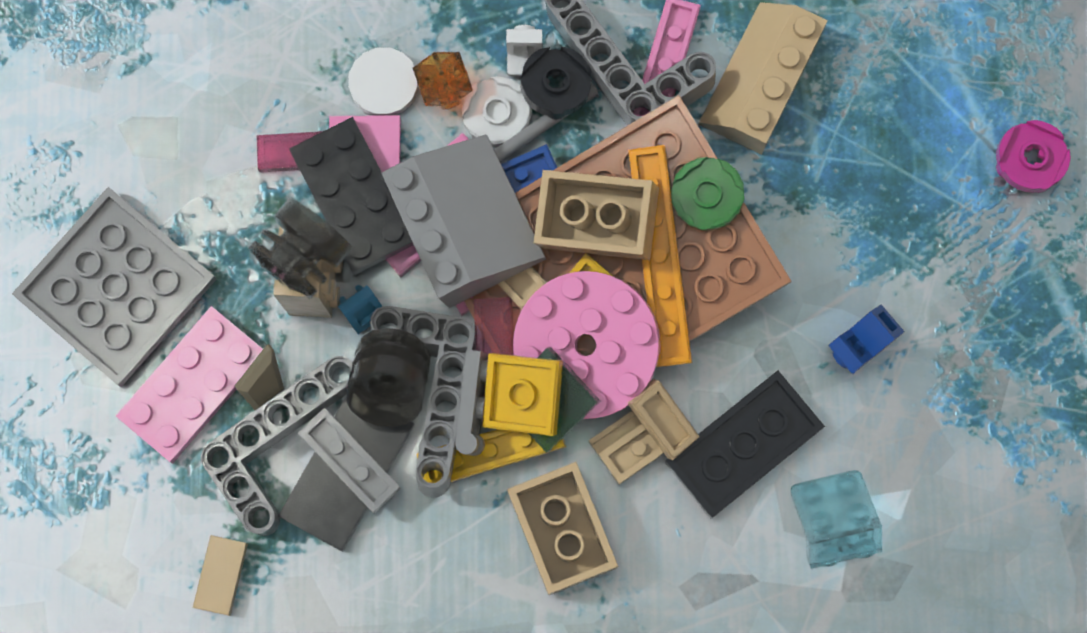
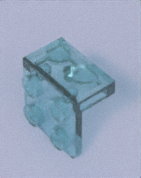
M852 470L797 483L791 487V497L806 536V556L811 569L821 566L831 567L842 561L854 558H868L875 553L882 552V525L861 472Z

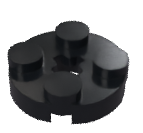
M550 47L534 52L525 62L520 89L525 101L531 108L540 114L547 115L551 119L559 120L566 115L575 113L586 103L592 82L591 72L585 59L576 51L561 47V50H549ZM562 76L564 78L562 81L563 87L552 88L549 86L550 81L548 77L558 78Z

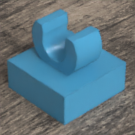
M361 285L355 286L357 293L347 300L344 296L339 298L341 303L338 306L358 335L371 326L373 312L382 307L368 285L364 288Z

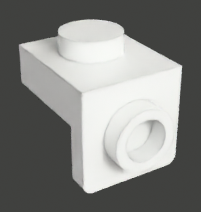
M518 25L514 29H506L508 76L522 77L523 66L527 59L534 52L543 48L542 29H535V27L530 25Z

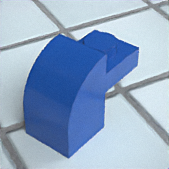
M881 304L871 310L849 330L838 336L828 346L833 351V357L836 362L854 374L905 331Z

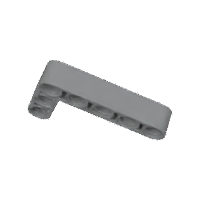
M545 0L549 20L570 49L576 51L585 59L590 68V76L627 126L643 117L632 113L636 108L644 107L651 112L673 99L674 97H667L662 94L665 89H676L679 92L676 96L680 95L686 107L713 89L716 79V62L710 54L705 52L692 53L644 84L583 0ZM566 1L570 3L567 7L557 8L554 6L557 2ZM579 27H585L589 29V31L583 35H577L573 33V31ZM598 54H606L609 56V58L603 62H597L593 60V57ZM702 69L708 72V75L703 78H697L691 73L694 70ZM619 80L629 83L624 89H617L612 86Z
M382 306L376 309L371 316V330L376 344L385 349L437 357L416 465V479L419 490L425 496L431 498L444 495L451 482L457 450L455 440L466 349L475 350V329L468 319L462 317ZM384 323H393L397 326L391 332L379 330V327ZM421 328H427L432 331V334L426 338H419L414 335ZM455 334H464L468 337L461 344L453 343L450 340ZM450 367H456L462 371L455 378H449L443 374ZM443 401H450L456 405L450 412H441L437 409V406ZM438 435H443L450 440L446 446L438 448L431 445L430 441ZM431 470H437L443 474L442 479L436 483L426 482L423 477Z
M344 356L330 358L213 439L203 448L201 453L203 467L248 531L259 536L273 534L279 527L280 517L278 516V510L246 464L314 418L322 409H327L348 394L350 389H354L357 386L359 372L348 358ZM345 366L350 369V376L347 381L343 383L333 382L332 375L338 367ZM310 387L319 388V399L313 404H305L302 396L306 389ZM280 408L289 409L290 417L288 421L283 425H274V412ZM250 429H257L259 432L258 442L251 447L244 446V433ZM219 450H227L229 454L227 464L221 468H215L212 463L214 454ZM240 479H246L249 483L248 493L241 498L234 497V484ZM260 509H267L270 514L268 524L263 528H256L253 524L254 514Z

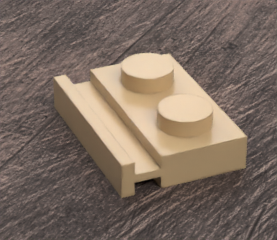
M630 411L589 440V444L596 451L618 485L664 454L633 411Z

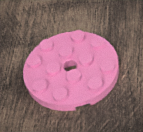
M590 271L568 273L540 287L523 307L515 326L513 338L514 355L563 361L559 414L578 419L605 417L628 407L629 404L627 402L640 395L652 381L661 347L656 318L641 294L632 286L616 277ZM586 334L592 336L596 342L595 351L588 356H584L577 351L579 338Z

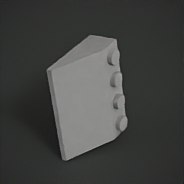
M487 134L413 156L381 173L438 299L449 308L546 259L541 247L533 243L534 232Z

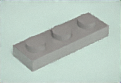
M326 408L322 409L298 432L374 514L401 489Z

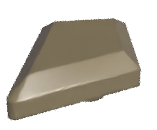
M270 344L264 347L235 384L236 389L254 410L260 408L284 389L274 349Z

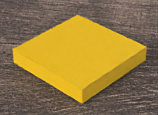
M488 353L482 427L548 436L557 435L563 361Z

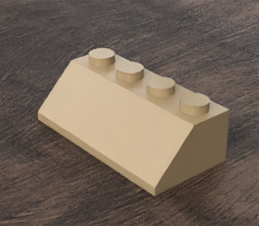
M760 2L698 125L762 155L828 20L796 5Z

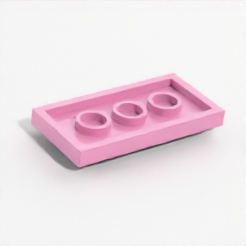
M211 306L120 410L116 417L173 464L237 390L235 384L263 348Z

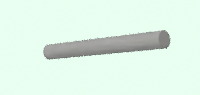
M592 83L586 103L599 94L597 88ZM543 115L494 149L499 161L502 162L562 119L554 120L547 115Z

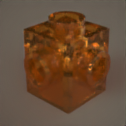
M434 52L412 68L425 106H441L442 109H451L462 103L461 99L473 91L460 52Z

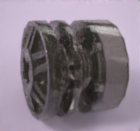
M288 198L273 216L284 232L279 236L270 230L263 229L260 234L271 245V248L267 249L257 241H253L248 249L257 258L261 267L289 290L302 293L312 299L317 290L305 278L309 275L316 281L324 284L327 278L316 266L321 260L330 266L337 267L350 252L352 246L321 217L299 201Z
M383 328L373 330L364 335L356 346L352 370L346 387V402L351 411L362 420L376 426L395 427L405 425L416 419L423 407L425 387L430 370L431 354L426 344L417 336L401 329Z

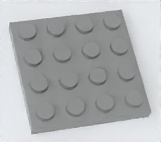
M107 187L14 290L12 295L114 383L122 387L217 278L111 188Z

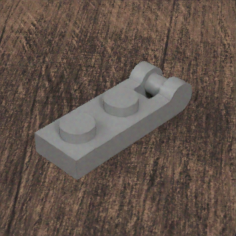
M467 349L455 445L460 453L477 456L483 452L485 442L479 435V430L484 412L485 397L483 396L487 376L488 354L482 351Z

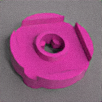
M1027 121L1010 128L1000 140L996 151V170L999 176L1018 190L1030 193H1043L1057 184L1066 174L1071 160L1070 150H1067V146L1063 141L1064 136L1056 127L1044 121ZM1033 148L1038 150L1037 156L1042 159L1041 163L1035 162L1030 164L1027 162L1024 151L1030 152Z

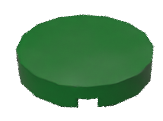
M702 157L685 164L676 174L671 189L672 204L679 218L688 226L702 231L718 230L730 224L740 213L744 202V184L738 171L727 161Z

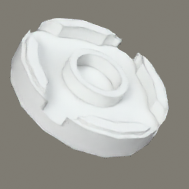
M377 47L364 52L354 61L349 72L348 87L355 104L363 112L376 116L397 115L404 112L414 102L418 90L419 77L413 62L403 52L391 47Z
M496 76L482 82L479 81L470 88L464 97L462 115L464 126L472 138L487 134L492 146L498 147L530 125L532 108L525 101L518 83L509 78Z

